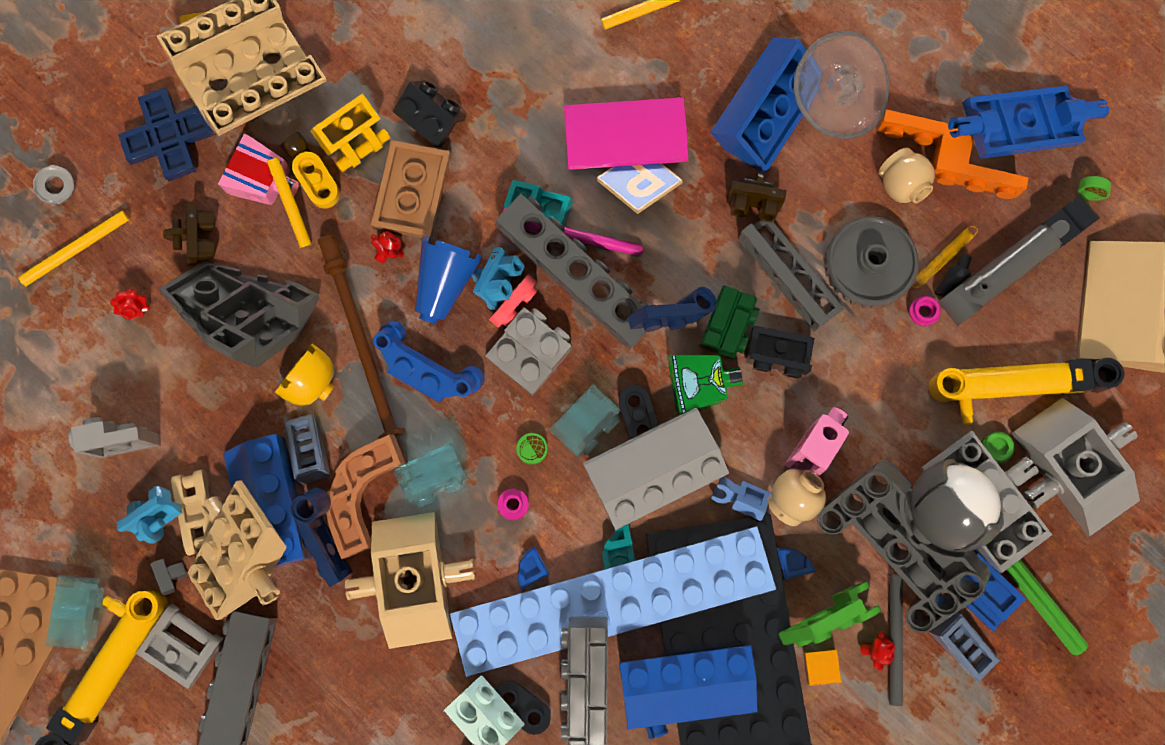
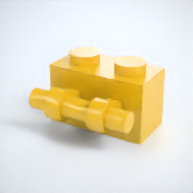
M363 93L313 127L310 131L328 156L338 149L341 150L344 157L335 162L341 172H344L351 166L353 168L358 166L362 158L372 151L376 153L382 149V144L391 138L384 128L376 134L371 130L370 126L381 118ZM361 133L366 141L353 150L348 142Z

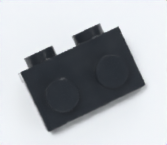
M427 80L409 82L392 111L437 148L444 145L458 122H464L467 117L460 111L461 107L459 104L441 96L438 93V88Z
M753 326L746 363L753 364L752 369L757 371L771 372V369L784 371V376L800 379L802 375H807L811 372L812 365H810L815 338Z

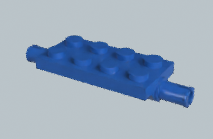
M1068 86L969 97L962 102L966 117L951 118L948 123V129H958V131L950 132V135L954 138L972 135L980 159L1077 146L1086 141L1082 130L1084 123L1088 119L1105 118L1109 113V106L1099 107V105L1107 104L1105 99L1085 102L1083 99L1071 97Z

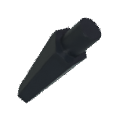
M960 254L956 266H950L934 294L947 295L971 277L972 273L968 268L972 257Z

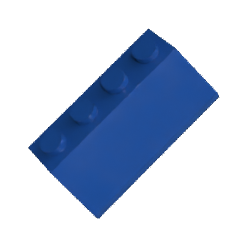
M773 37L710 133L725 151L756 170L766 173L827 80V77L799 39Z
M273 434L246 441L224 452L223 455L231 489L236 481L242 480L287 547L275 568L311 559L312 555L304 547L299 528L290 511L291 503L298 497L285 438Z
M739 646L619 663L628 730L757 712V682L751 646Z

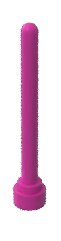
M529 222L524 226L525 231L538 234L541 232L540 226L535 222ZM564 227L565 231L563 233L571 240L574 238L578 239L582 244L636 256L643 253V246L638 243Z

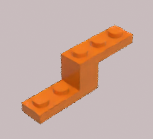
M887 109L879 120L877 131L885 133L887 137L894 139L904 137L912 139L920 145H935L931 164L935 170V180L939 184L966 186V189L972 192H992L1002 199L1017 198L1027 189L1029 177L969 164L974 140L973 136L952 137L950 132L958 131V129L949 130L948 123Z

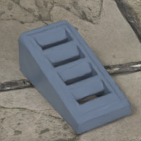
M311 413L284 421L294 478L300 484H307L330 477L329 465L316 415ZM310 427L309 432H305L298 435L295 434V431ZM312 439L313 443L298 446V443ZM312 452L315 453L314 456H310L304 459L301 458V455L309 454Z
M955 613L929 631L935 640L975 682L979 683L1000 661L960 613ZM964 634L966 637L955 646L954 643ZM974 644L975 647L964 656L963 654ZM982 653L984 657L973 667L971 663Z

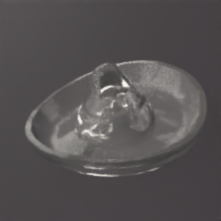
M853 31L833 32L819 38L805 51L795 70L793 93L796 105L804 119L812 127L828 136L852 139L866 134L881 119L889 97V75L881 52L870 39Z

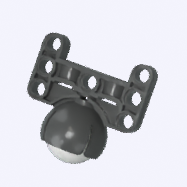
M953 459L939 461L926 469L917 479L913 489H911L912 484L900 473L896 465L886 460L878 461L828 501L818 514L817 523L822 531L830 535L841 533L851 524L858 529L917 594L906 612V623L912 630L926 633L984 593L991 575L990 569L973 550L979 549L992 541L1000 533L1004 525L999 493L993 482L984 473L964 464H957ZM875 475L884 477L887 484L877 481ZM852 494H858L864 502L857 501ZM830 512L837 513L841 520L834 518ZM897 543L904 544L909 550L901 549ZM966 575L974 576L979 582L970 581ZM941 592L950 594L954 599L946 598ZM918 609L926 611L929 616L923 615Z

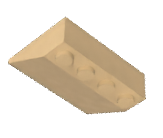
M1088 242L1077 359H1091L1092 362L1107 357L1119 361L1123 367L1165 373V242Z

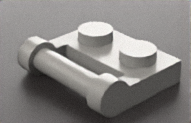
M171 604L163 612L136 654L185 688L190 689L214 654L221 648L225 639L217 633L212 635L181 614L180 608ZM173 623L205 645L202 652H197L168 632L169 626Z

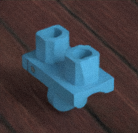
M495 247L485 268L476 269L472 276L474 282L477 283L473 292L486 302L490 310H497L502 300H509L513 292L510 282L513 276L521 275L525 267L517 256L508 255L502 247Z
M155 486L148 491L149 501L146 503L133 501L126 506L127 516L117 522L118 531H130L136 535L138 541L144 540L151 544L162 539L164 533L162 527L182 514V505L172 502L170 490L160 486Z

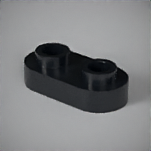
M630 385L624 388L619 396V407L628 437L631 440L639 436L637 433L638 427L645 426L649 431L657 427L658 423L647 390L639 385ZM637 397L640 400L639 406H630L628 403L629 398Z
M504 681L498 685L495 691L502 699L503 695L507 692L515 696V701L512 704H508V706L525 724L521 728L528 734L537 735L543 733L548 728L551 721V712L544 702L515 681ZM532 712L538 713L541 717L540 722L537 724L531 723L528 718L529 714Z

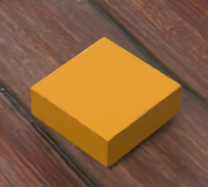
M837 649L803 652L807 684L809 686L841 682Z

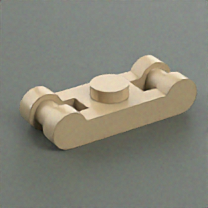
M204 469L194 471L193 475L184 477L181 474L171 478L175 503L182 505V514L178 516L184 550L188 556L198 554L212 527V523L201 509V506H204V501L210 498L209 480ZM195 487L196 495L188 497L187 489ZM203 527L204 536L197 538L194 529Z

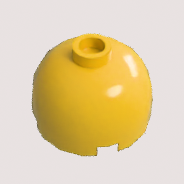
M312 343L303 357H300L280 383L282 386H279L275 393L284 400L300 406L310 405L318 398L324 401L335 387L330 383L334 376L332 361L320 348Z

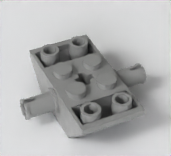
M1060 398L1012 432V435L1044 477L1038 484L1025 491L1023 497L1025 500L1032 499L1028 504L1033 509H1038L1040 505L1057 494L1087 536L1093 535L1140 501L1135 473L1118 451L1137 438L1136 431L1129 434L1128 431L1133 427L1123 422L1106 435L1095 419L1064 398Z
M970 431L920 468L923 473L939 461L953 459L957 464H964L981 471L993 482L999 493L1004 525L1000 533L992 541L974 551L979 553L1000 573L1004 572L1052 536V533L1017 488L1039 473L1036 466L1029 467L1033 464V461L1029 458H1022L1020 462L1004 472L974 432Z

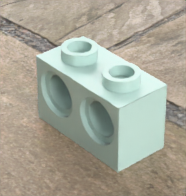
M482 675L444 709L445 713L473 745H505L525 725Z

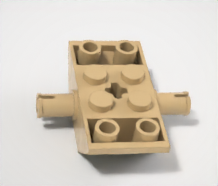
M242 480L236 481L224 505L219 497L214 496L204 501V506H201L202 511L212 523V527L188 571L190 580L196 586L215 620L224 618L256 595L259 598V602L263 605L276 600L280 591L276 588L270 576L287 548Z
M435 512L372 522L371 557L374 574L371 577L345 580V589L359 587L358 590L346 592L347 599L352 600L376 595L379 618L389 649L452 639L446 587L448 583L475 580V571L461 572L465 569L474 568L473 560L470 559L469 561L451 564L442 562ZM409 571L412 572V575L417 576V582L414 583L412 589L410 584H404V578L409 576Z

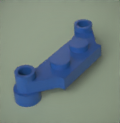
M389 321L384 324L373 338L375 347L381 350L389 366L387 373L439 403L446 397H466L470 393H475L485 382V376L478 367L468 366L460 374H455L404 345L402 342L405 340L406 330L398 321Z

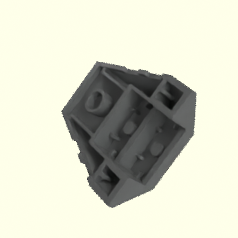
M203 261L160 287V294L207 346L231 359L256 368L300 337L319 300L318 293L296 282L286 280L284 284L268 281V276L258 274L257 278L241 274V269Z

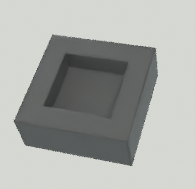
M163 559L150 563L162 596L174 593L173 582L187 577L183 562L166 567Z

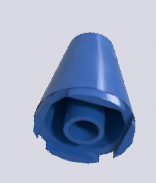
M423 236L415 311L421 313L419 319L437 324L438 319L445 320L481 262L482 255L476 254L475 258L472 259L469 258L471 251L436 240L434 246L428 244L430 237Z

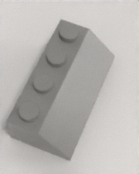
M697 408L583 463L615 530L729 474L720 449Z

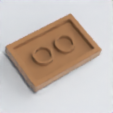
M391 140L371 223L372 228L418 238L427 236L430 237L429 240H432L450 163V151Z

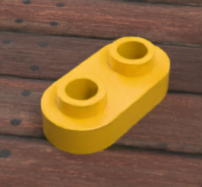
M303 152L297 155L292 163V170L310 200L319 208L326 209L334 206L339 200L340 190L320 157L313 152ZM310 166H313L314 171L310 174H306V169ZM325 190L330 191V194H329L328 197H326V198H321V197H320V195H321V193H322L323 191H325Z

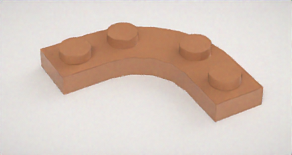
M389 434L355 450L342 461L335 471L337 474L333 480L331 490L327 491L331 500V506L326 515L341 559L371 548V538L364 523L360 506L362 493L368 483L377 476L406 464L394 434Z

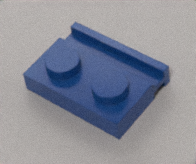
M975 552L988 565L991 575L984 593L966 607L994 632L997 629L996 627L1002 621L1004 622L1026 598L979 553ZM966 575L970 581L979 582L974 576Z

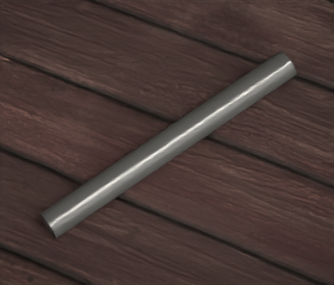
M890 575V641L895 644L894 661L890 664V705L903 706V579L899 575Z

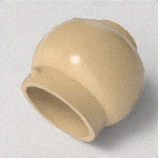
M903 148L892 154L879 169L878 174L883 179L885 191L896 202L918 203L924 200L933 190L932 183L935 179V170L925 156L913 153L910 148Z
M790 469L781 474L774 482L772 494L768 497V504L773 514L790 526H798L802 521L813 519L824 508L826 501L822 479L815 472L802 469Z

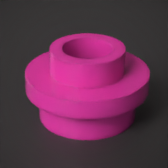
M929 296L916 298L909 307L911 320L923 327L933 325L941 314L938 302ZM920 307L928 310L929 314L927 317L920 314Z
M508 489L500 495L497 506L504 518L518 520L527 513L529 501L522 491ZM513 498L517 499L519 502L518 508L516 510H509L507 507L508 501Z

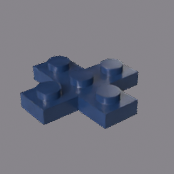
M167 88L138 97L146 124L118 134L127 162L133 165L157 156L164 177L168 181L197 172L188 144L216 135L208 126L198 108L195 106L177 113Z

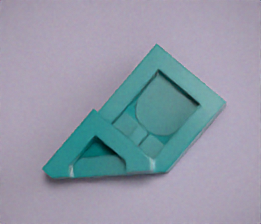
M628 524L615 530L611 538L604 545L602 558L605 569L635 561Z

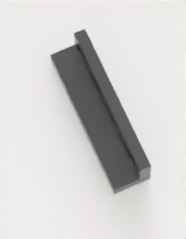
M760 220L754 226L751 223L741 231L738 238L813 332L844 309L774 222L770 223ZM764 226L773 235L772 245H769L758 232ZM776 251L785 252L792 258L791 268L784 264L776 254ZM795 275L808 277L811 281L810 292L806 291ZM815 287L820 293H815ZM814 298L826 299L833 310L825 314Z

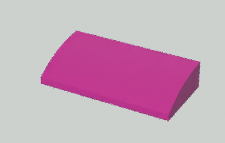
M683 97L564 105L568 170L688 162L687 128Z

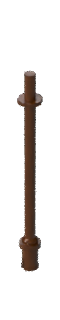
M336 235L323 236L318 239V245H320L325 261L323 268L326 274L334 278L384 429V433L378 439L394 434L406 463L404 465H407L408 461L400 440V436L404 435L406 431L405 428H396L345 276L349 266L348 262L342 257Z

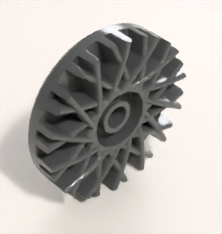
M862 217L847 223L832 238L827 247L828 251L825 254L827 261L824 267L828 270L826 277L830 276L832 281L830 283L831 287H836L835 293L838 294L840 292L845 296V301L849 299L851 300V305L858 303L863 305L862 308L870 306V309L881 305L884 307L902 297L914 283L919 266L917 249L909 234L898 224L881 217ZM869 258L874 259L875 262H876V265H875V264H872V263L870 262Z

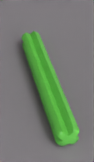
M1021 559L1005 570L1070 653L1073 655L1083 653L1088 648V643Z

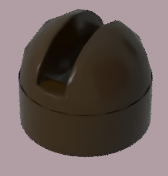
M300 132L290 135L281 144V148L285 153L293 158L300 153L307 152V141Z

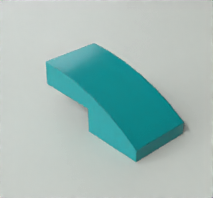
M512 180L503 208H507L520 194L526 198L531 196L543 208L541 212L549 220L553 217L565 227L574 202L571 197L543 191L538 185Z

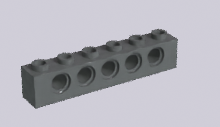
M520 194L495 220V227L628 350L633 348L647 332L644 331V328L630 329L628 319H619L615 314V308L618 305H625L629 308L630 315L648 304L644 301L639 303L631 296L633 291L621 280L616 282L609 275L610 270L599 259L593 261L586 254L587 248L578 239L574 238L571 240L563 233L565 231L563 225L553 217L549 220L541 212L543 208L531 196L526 198ZM529 222H535L540 226L541 232L537 235H529L524 230V226ZM551 243H558L563 248V254L557 257L552 256L548 253L547 246ZM572 264H581L586 270V275L581 278L574 277L570 273L569 267ZM597 284L604 285L608 290V297L604 299L595 297L592 287Z

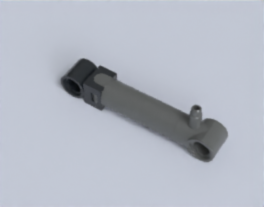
M1080 194L942 298L938 303L957 326L1059 248L1096 222L1100 217Z

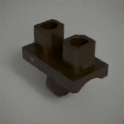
M758 171L756 179L744 177L743 182L732 181L727 203H730L732 216L746 217L749 207L760 208L759 219L773 223L784 204L787 190L774 188L773 182L763 181L764 172Z
M186 204V229L182 228L181 219H172V228L163 231V238L172 241L173 250H182V241H186L187 265H196L197 260L214 258V240L197 239V231H213L214 214L209 211L196 210V204Z

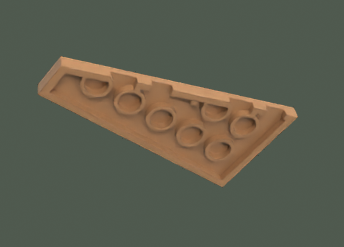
M0 569V745H4L11 732L10 728L18 713L23 711L28 702V695L34 685L38 684L63 639L62 635L71 619L75 618L80 609L78 607L85 594L89 593L94 582Z

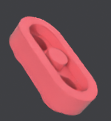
M527 274L513 290L509 300H505L499 306L489 321L497 328L501 324L507 327L518 315V312L514 309L519 303L523 301L527 304L538 291L534 287L537 281Z

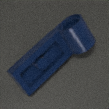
M699 287L680 299L677 304L646 305L627 318L630 329L644 328L645 332H652L662 327H669V330H678L686 327L687 324L697 322L713 312L717 301L710 289Z
M313 488L296 497L291 503L290 511L299 528L304 547L310 551L314 558L320 576L331 587L350 575L352 570L346 559L340 558L332 533L322 517L330 509V497L324 490ZM308 501L312 503L314 511L309 508Z

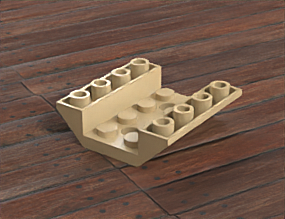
M230 0L156 36L178 78L208 126L217 136L326 82V77L313 57L305 55L283 21L281 8L276 0ZM269 54H276L281 57L275 64H269L264 61L265 57ZM217 80L227 82V86L223 90L217 91L211 88L213 82Z

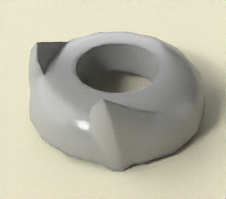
M50 165L42 168L36 173L33 180L34 193L42 201L49 204L66 202L75 190V182L72 175L60 166ZM53 178L62 179L64 183L63 190L58 194H51L47 189L48 182Z

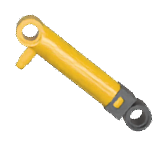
M1107 357L1092 362L1091 359H1076L1063 363L973 369L948 368L931 378L928 389L933 399L938 402L947 403L959 400L963 424L971 425L973 423L972 416L974 415L972 399L1060 393L1061 395L1083 394L1089 391L1099 393L1120 385L1124 379V369L1119 361ZM1099 369L1103 370L1106 374L1105 382L1099 378ZM944 378L953 383L952 393L947 392L943 388Z
M138 591L128 599L126 605L110 596L103 598L102 604L108 610L121 617L66 705L57 709L46 726L53 733L41 737L35 745H53L55 741L59 745H79V743L87 740L98 723V720L95 718L136 656L137 650L169 606L166 596H162L159 591ZM147 598L152 603V611L149 615H146L143 611V603Z

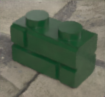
M723 285L717 298L716 308L710 316L699 347L729 359H734L737 352L743 354L749 337L744 335L747 325H754L760 311L759 308L755 307L758 298Z

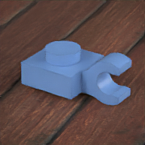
M722 477L719 479L711 499L722 504L734 502L732 509L761 521L766 513L768 497L771 493L743 480L739 486L730 479Z

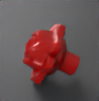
M389 231L379 235H371V244L377 250L374 258L378 262L385 263L388 257L404 256V248L401 246V239L397 235Z
M134 289L117 292L116 298L110 300V304L114 307V314L121 315L124 319L141 318L144 316V312L150 310V306L146 302L147 297L145 295H138Z
M879 631L872 643L862 642L861 654L870 656L873 661V667L879 671L883 670L885 664H891L894 661L895 644L888 640L887 634Z

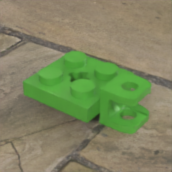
M868 582L855 584L831 596L835 603L834 606L827 607L778 633L783 644L797 643L798 647L811 642L817 644L832 637L831 631L837 628L839 630L846 629L880 613L879 605L873 608H865L862 600L857 596V594L870 588Z

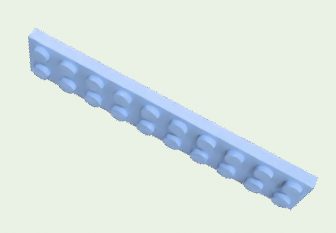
M753 527L454 612L450 616L467 677L566 649L561 648L562 628H568V619L570 617L608 618L609 637L776 590L758 527Z

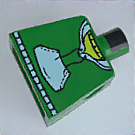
M670 355L668 358L677 417L694 408L701 411L724 403L728 399L726 388L743 385L740 367L723 370L721 358L718 355Z

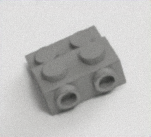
M523 307L504 330L503 336L485 357L529 394L534 396L571 352L572 345L568 343L571 338L562 329L556 327L553 331L545 324L547 318L535 308L528 311Z
M101 417L82 420L83 425L71 427V430L68 432L69 444L75 453L96 458L161 446L159 434L148 431L147 427H136L134 423L115 425L114 421L105 422Z

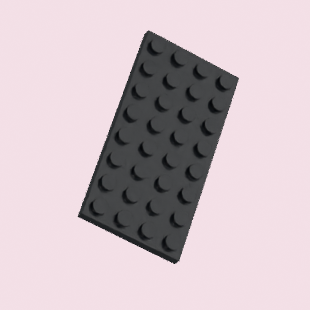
M771 514L764 515L761 521L749 517L646 533L649 556L651 557L758 527L776 590L660 622L666 656L739 646H751L757 682V712L676 723L680 745H812L794 643L784 645L778 634L791 627Z

